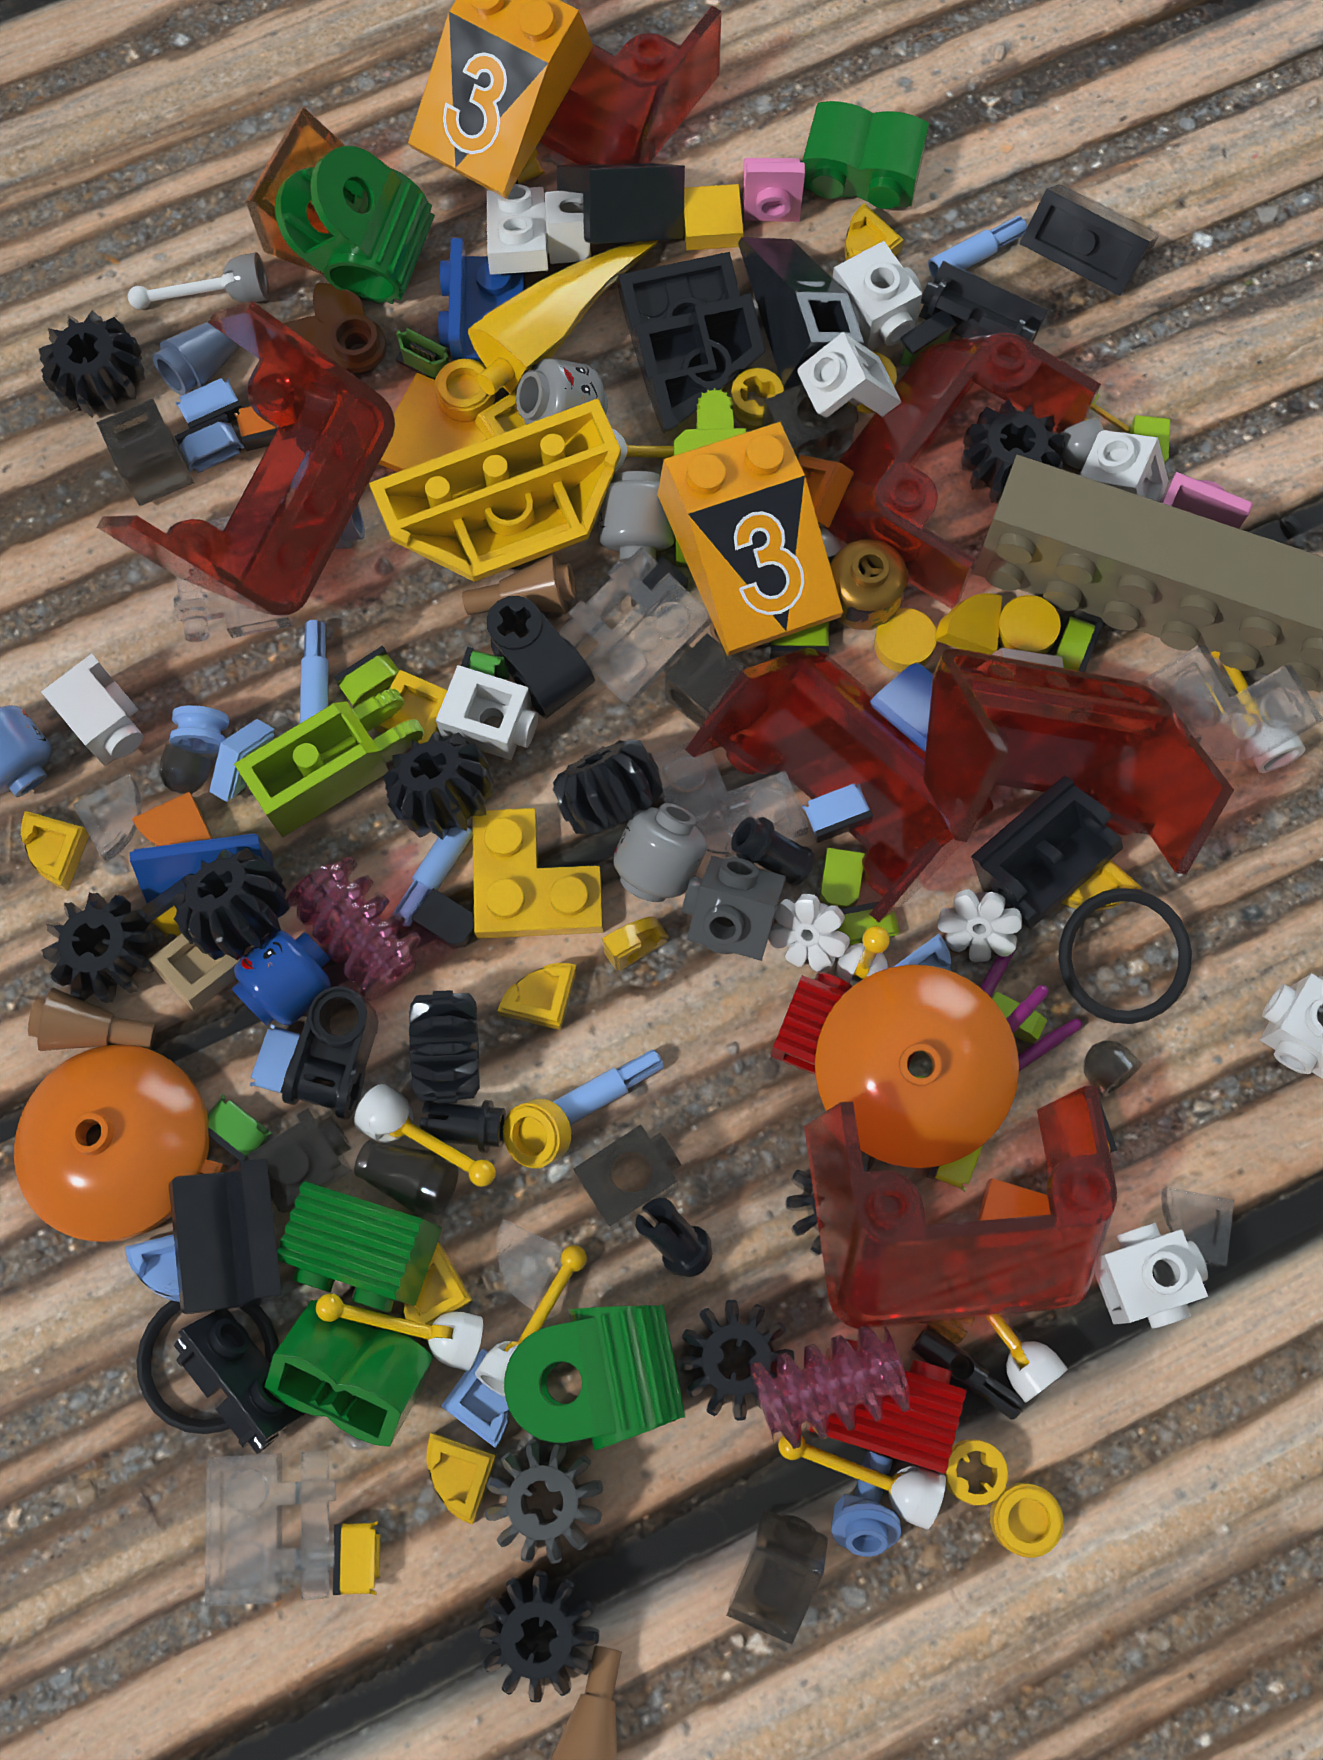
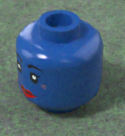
M282 930L269 933L262 939V949L254 946L236 963L234 973L239 983L232 990L266 1026L273 1020L283 1025H291L309 1010L311 1003L319 993L330 988V979L322 968L331 959L305 931L297 939H294L290 934Z

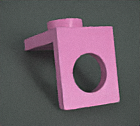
M745 158L743 221L800 222L805 163L800 162L798 158Z
M1179 472L1175 473L1160 501L1161 503L1238 529L1248 517L1253 506L1252 502L1226 492L1217 483L1207 480H1196Z

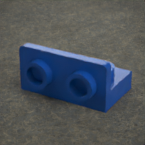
M451 238L450 260L440 261L442 296H449V311H439V342L443 347H450L453 361L472 359L484 365L472 345L468 335V328L480 321L487 313L525 290V272L490 275L488 256H466L463 238Z

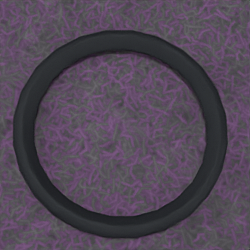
M1117 888L1103 891L1087 899L1073 912L1064 926L1061 935L1058 962L1062 979L1069 993L1082 1008L1095 1017L1112 1023L1134 1024L1148 1021L1162 1014L1177 1001L1186 987L1191 972L1192 948L1189 934L1181 918L1168 904L1155 895L1138 889ZM1119 901L1135 902L1147 906L1158 913L1169 925L1175 936L1178 948V967L1174 980L1168 990L1156 1002L1144 1008L1131 1011L1115 1010L1103 1006L1092 999L1081 987L1072 963L1073 942L1083 921L1096 909Z
M171 1300L161 1307L148 1323L140 1340L136 1363L137 1379L143 1397L157 1416L168 1425L179 1430L196 1434L226 1431L230 1427L222 1417L207 1420L189 1418L176 1412L166 1404L156 1390L151 1371L153 1346L163 1326L181 1310L180 1302ZM259 1305L240 1308L252 1318L259 1328L264 1342L265 1358L271 1364L273 1355L279 1347L278 1338L271 1320Z

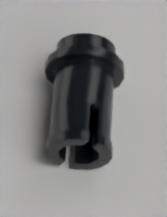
M753 817L745 818L738 825L732 836L731 848L737 852L738 858L748 860L753 864L757 863L771 872L786 876V882L791 885L802 883L813 868L815 854L812 852V849L802 846L775 831L773 822L765 817L757 819Z
M484 1100L482 1106L451 1103L437 1104L435 1101L424 1102L422 1113L428 1114V1119L420 1118V1128L444 1143L476 1145L481 1153H488L490 1147H502L506 1110L505 1108L494 1107L492 1100Z
M659 1197L653 1199L642 1207V1210L656 1222V1226L653 1227L644 1216L638 1214L635 1224L636 1229L662 1254V1261L666 1269L674 1275L693 1277L702 1273L710 1264L713 1254L711 1239L708 1233L699 1226H691L667 1198Z

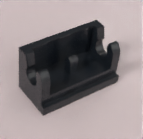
M1064 775L971 855L982 891L988 893L995 892L1002 895L1006 902L1004 909H1018L1021 913L1022 923L1031 930L1123 849L1121 837L1106 826L1113 818L1112 815L1099 802L1075 786L1073 780Z

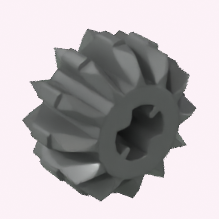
M530 1440L526 1443V1453L530 1465L528 1469L517 1455L508 1452L501 1458L504 1468L515 1480L512 1482L502 1477H491L488 1479L487 1489L492 1493L506 1496L507 1502L488 1507L485 1510L486 1519L488 1521H496L509 1516L512 1524L500 1533L497 1542L501 1547H506L512 1543L519 1533L526 1536L527 1538L521 1550V1560L530 1563L537 1553L539 1540H545L547 1556L552 1564L560 1562L563 1558V1547L559 1535L563 1534L570 1544L578 1550H582L588 1543L585 1533L575 1524L574 1519L596 1525L601 1521L602 1512L595 1507L581 1504V1499L601 1494L603 1484L600 1480H592L581 1485L578 1484L576 1477L586 1471L591 1464V1459L585 1454L576 1459L569 1469L562 1466L568 1450L567 1442L555 1443L552 1448L550 1461L544 1462L543 1450L539 1440ZM545 1481L549 1492H561L563 1505H556L552 1511L557 1517L544 1519L541 1509H529L527 1496L530 1497L537 1491L532 1483Z

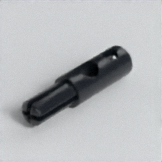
M929 1324L923 1328L915 1339L911 1350L932 1365L951 1371V1362L956 1356L962 1355L966 1357L969 1362L968 1374L961 1379L954 1377L952 1374L951 1380L971 1395L975 1393L1009 1419L1014 1420L1020 1415L1017 1410L984 1387L983 1383L1020 1410H1023L1025 1406L1023 1399L990 1375V1370Z

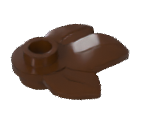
M317 283L315 285L313 293L315 316H308L273 327V333L286 355L297 361L291 373L292 382L305 387H326L335 384L348 372L362 373L369 371L382 361L386 353L387 344L384 333L377 323L365 316L360 298L347 289L338 290L329 283ZM356 344H365L360 349L350 350Z

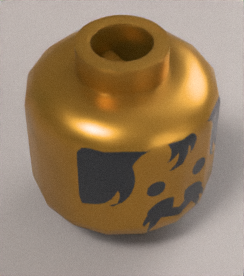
M861 539L848 543L838 551L830 564L843 610L842 616L837 618V620L857 630H872L888 622L900 609L907 589L908 570L903 557L892 546L880 540Z

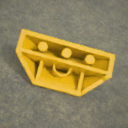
M597 398L372 481L369 485L393 542L476 582L587 540L620 460L621 448Z

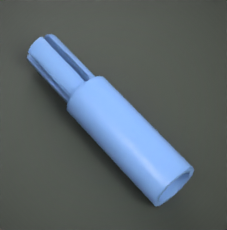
M1016 216L991 230L985 229L930 258L928 267L932 277L935 279L942 261L965 270L994 255L999 248L1024 235L1027 229L1025 220L1021 216Z
M309 620L305 623L304 657L301 659L300 723L328 707L329 661L326 658V624L323 621Z
M456 826L450 828L443 840L439 837L437 838L412 876V884L391 914L395 921L407 927L412 924L414 914L432 889H439L473 836L471 829L467 827V831Z
M652 1049L618 1069L614 1067L553 1102L564 1111L570 1125L625 1095L628 1093V1088L664 1068L663 1061L660 1055Z

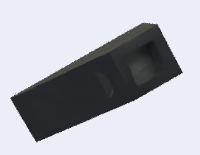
M740 238L738 245L783 387H804L798 374V368L842 332H845L860 344H864L848 293L792 239Z

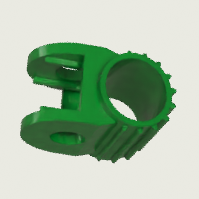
M356 146L335 148L325 154L315 167L304 168L291 174L280 185L275 199L276 221L289 247L310 265L323 272L326 280L336 289H347L362 300L381 304V302L393 304L395 299L402 300L435 217L431 213L433 205L428 202L425 194L410 178L388 167L372 153ZM310 201L314 205L322 224L329 231L328 233L317 231L309 222L307 206Z
M664 1305L570 1309L571 1322L545 1327L530 1334L514 1350L505 1371L504 1392L512 1416L525 1431L544 1441L566 1443L592 1438L593 1448L596 1451L677 1419L685 1418ZM563 1362L572 1364L579 1371L582 1379V1387L578 1397L569 1404L556 1401L548 1390L550 1372L555 1366Z

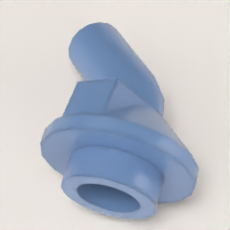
M867 1450L862 1466L889 1476L893 1459ZM858 1480L853 1496L844 1494L834 1505L833 1520L831 1522L832 1536L840 1546L848 1549L855 1555L863 1557L879 1555L896 1544L901 1536L900 1519L897 1517L896 1512L880 1504L884 1489Z

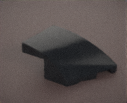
M730 252L618 275L616 283L632 344L649 398L663 433L675 429L697 410L698 398L702 397V393H706L707 390H714V388L718 391L723 389L765 353L752 294L740 296Z

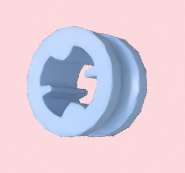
M191 705L177 707L172 712V721L178 725V729L171 731L169 743L187 752L199 754L218 753L221 742L226 739L225 736L221 735V731L228 728L229 717L222 711L210 707Z

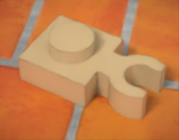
M182 934L149 959L154 970L194 1012L237 979L234 973L237 960L227 954L214 960L208 954L202 953L194 943L190 944ZM254 946L247 947L244 953H248Z

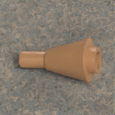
M553 553L500 580L499 584L463 591L462 599L467 615L489 611L497 601L507 596H521L532 601L541 612L567 614L568 601L577 598L572 568L569 563L560 565L557 555Z
M54 987L49 990L46 999H35L28 1022V1036L38 1038L37 1045L39 1051L108 1046L109 1043L152 1049L156 1034V1024L117 1018L115 1014Z
M594 1645L591 1660L592 1667L588 1674L585 1694H580L550 1760H617L616 1702L612 1701L622 1651Z

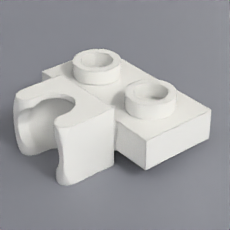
M515 184L507 199L491 190L487 191V255L490 275L548 271L547 254H549L551 264L580 262L591 257L590 243L584 240L583 193L568 191L545 192L544 201L543 187L529 188L525 185Z

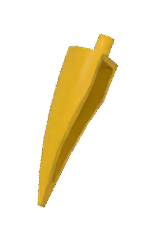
M658 240L637 241L577 262L536 282L487 313L480 321L474 323L468 328V335L476 353L486 366V369L477 376L480 388L488 395L495 394L502 387L509 394L516 391L522 376L542 359L552 358L595 301L617 282L618 275L629 271L655 247Z

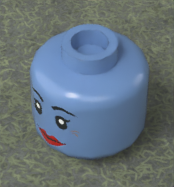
M13 705L0 706V794L11 790L15 797H20L36 788L46 779L47 774L42 767L51 756V744L21 707Z

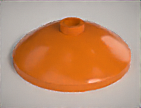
M903 965L888 968L864 978L850 988L834 1005L825 1020L818 1038L815 1053V1075L818 1092L829 1118L842 1135L855 1147L880 1161L892 1165L909 1168H928L957 1161L980 1148L994 1135L1007 1117L1013 1104L1019 1077V1060L1015 1038L1007 1019L993 999L979 986L967 978L943 968L928 965ZM921 1051L930 1056L933 1067L927 1077L916 1078L909 1072L907 1061L913 1052Z
M119 1044L101 1046L79 1053L60 1064L45 1077L30 1096L16 1131L14 1143L15 1172L21 1191L30 1207L45 1223L65 1235L91 1242L109 1243L132 1239L164 1223L172 1215L169 1194L170 1181L177 1176L202 1174L200 1171L203 1163H205V1159H207L210 1141L208 1136L209 1119L200 1091L188 1074L176 1063L155 1051L140 1046ZM99 1124L101 1136L95 1144L88 1146L86 1142L87 1132L92 1126Z

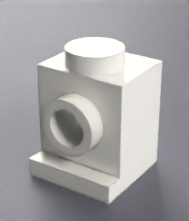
M92 653L41 691L84 745L104 766L113 759L123 758L131 754L142 743L144 735L130 719L132 715L139 711L138 708Z
M457 665L436 718V723L441 736L446 739L459 732L470 744H475L478 750L512 760L517 745L528 748L538 723V712L531 710L532 702L528 687ZM493 716L503 719L500 728L484 724V721Z

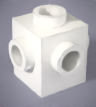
M884 241L834 267L832 278L849 295L864 340L863 346L872 351L883 344L887 346L895 345L901 342V336L915 328L922 298L921 284L916 274L909 267L903 268Z
M1311 973L1289 987L1286 984H1282L1275 991L1262 1013V1017L1270 1022L1259 1040L1275 1050V1058L1286 1067L1303 1074H1311L1312 1072L1323 1079V976L1317 977Z
M1156 1223L1116 1235L1121 1249L1089 1259L1113 1324L1131 1323L1148 1317L1152 1329L1191 1317L1192 1315L1187 1304L1208 1297L1203 1281L1208 1279L1206 1263L1197 1245L1193 1241H1186L1182 1229L1160 1235Z

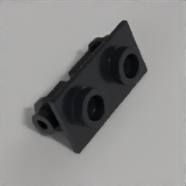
M942 261L934 282L930 280L924 289L921 298L923 307L919 317L927 320L943 310L949 313L957 323L951 332L1023 365L1049 309L953 264Z
M228 1309L214 1311L178 1332L182 1337L174 1344V1347L180 1353L176 1359L180 1367L183 1366L207 1398L214 1395L220 1388L225 1392L228 1397L216 1410L239 1439L238 1443L242 1448L250 1445L255 1453L259 1454L279 1437L278 1433L306 1414L284 1404L265 1388L271 1364L251 1340L246 1329L237 1322Z

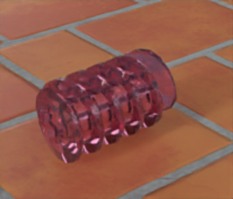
M347 857L335 864H326L307 875L291 890L286 900L290 907H297L296 916L304 925L313 926V937L320 944L329 945L328 955L336 963H346L344 974L351 982H362L360 990L362 996L366 1000H373L388 993L409 976L417 964V960L411 954L422 939L417 932L401 939L395 936L405 923V918L400 913L392 915L385 920L380 918V915L390 902L389 899L382 894L366 902L364 897L371 890L374 882L367 875L350 883L348 879L355 872L358 863L353 857Z
M869 1326L859 1328L856 1352L842 1335L832 1337L830 1360L826 1359L815 1344L805 1346L803 1369L797 1366L788 1353L778 1355L777 1378L774 1379L761 1362L753 1363L750 1367L758 1400L773 1443L774 1433L780 1431L793 1449L801 1447V1428L803 1423L808 1422L819 1438L823 1440L828 1438L830 1414L835 1413L848 1431L856 1427L857 1405L863 1404L875 1421L883 1419V1397L887 1395L891 1396L903 1412L910 1410V1392L906 1375L894 1341L886 1326H884L883 1343Z

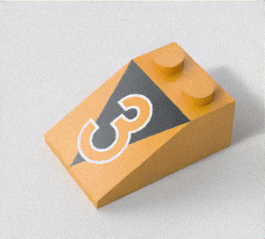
M455 0L448 13L408 141L410 147L507 199L594 46L580 11L561 0Z
M781 422L664 459L657 496L727 656L842 616L841 602L807 481Z

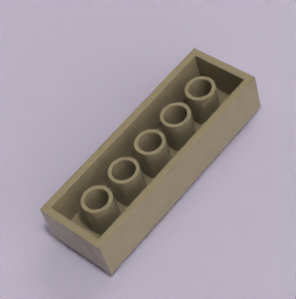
M1016 455L973 574L984 577L988 583L996 588L1007 591L1019 589L1042 597L1051 603L1054 608L1067 611L1077 609L1100 617L1104 623L1115 629L1126 631L1135 629L1159 637L1165 645L1177 650H1196L1208 655L1214 651L1220 652L1219 660L1225 666L1240 671L1255 670L1278 678L1281 684L1297 691L1313 690L1319 693L1323 691L1322 556Z

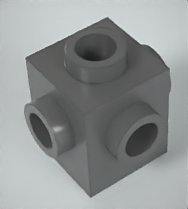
M711 856L704 877L691 876L686 891L682 913L693 916L687 940L703 944L716 953H735L762 961L786 876L759 869L752 862L742 858L723 859Z

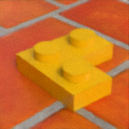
M535 808L486 810L487 815L472 816L474 933L477 939L603 933L600 866L538 868L537 814Z

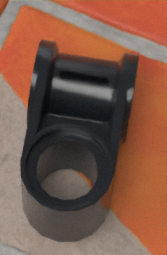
M507 596L497 601L490 608L486 620L487 631L491 637L492 652L494 656L505 658L509 675L516 684L529 688L532 707L543 718L547 719L595 683L594 675L584 658L569 641L562 638L532 601L521 596ZM513 628L519 634L527 631V635L519 638L513 632L506 635V631Z
M334 986L323 990L314 998L309 1007V1013L297 1050L294 1052L285 1074L282 1088V1100L284 1103L296 1105L301 1100L333 1109L337 1118L348 1120L352 1116L361 1095L365 1068L378 1031L379 1022L375 1009L354 990L348 987ZM355 1005L358 1011V1022L354 1029L345 1035H333L330 1029V1019L333 1013L342 1006ZM314 1079H320L335 1083L334 1087H329L313 1081Z

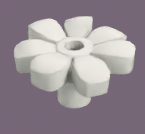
M966 889L955 895V908L941 909L938 929L946 933L944 942L951 950L960 952L970 946V960L973 962H984L991 958V948L1001 957L1009 956L1015 951L1017 937L1013 933H1017L1022 927L1021 913L1015 908L1004 909L1005 898L998 893L978 892L975 894L973 891Z
M802 894L796 903L784 899L777 906L774 918L778 923L771 927L769 941L774 948L789 946L785 955L787 961L797 967H802L808 959L812 970L822 972L832 967L835 957L838 958L844 955L848 949L850 939L845 933L837 930L845 920V916L839 907L820 903L818 897L811 894Z

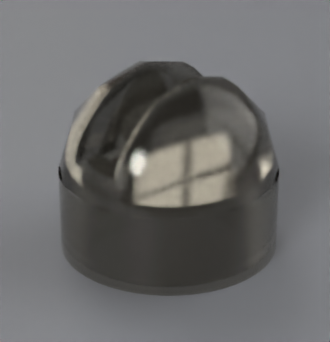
M166 744L160 759L159 776L162 784L169 790L179 794H185L190 791L193 794L200 790L208 780L214 761L182 748Z
M1104 1040L1092 1045L1084 1059L1083 1070L1089 1084L1097 1090L1102 1098H1105L1123 1086L1140 1069L1142 1062L1118 1041Z

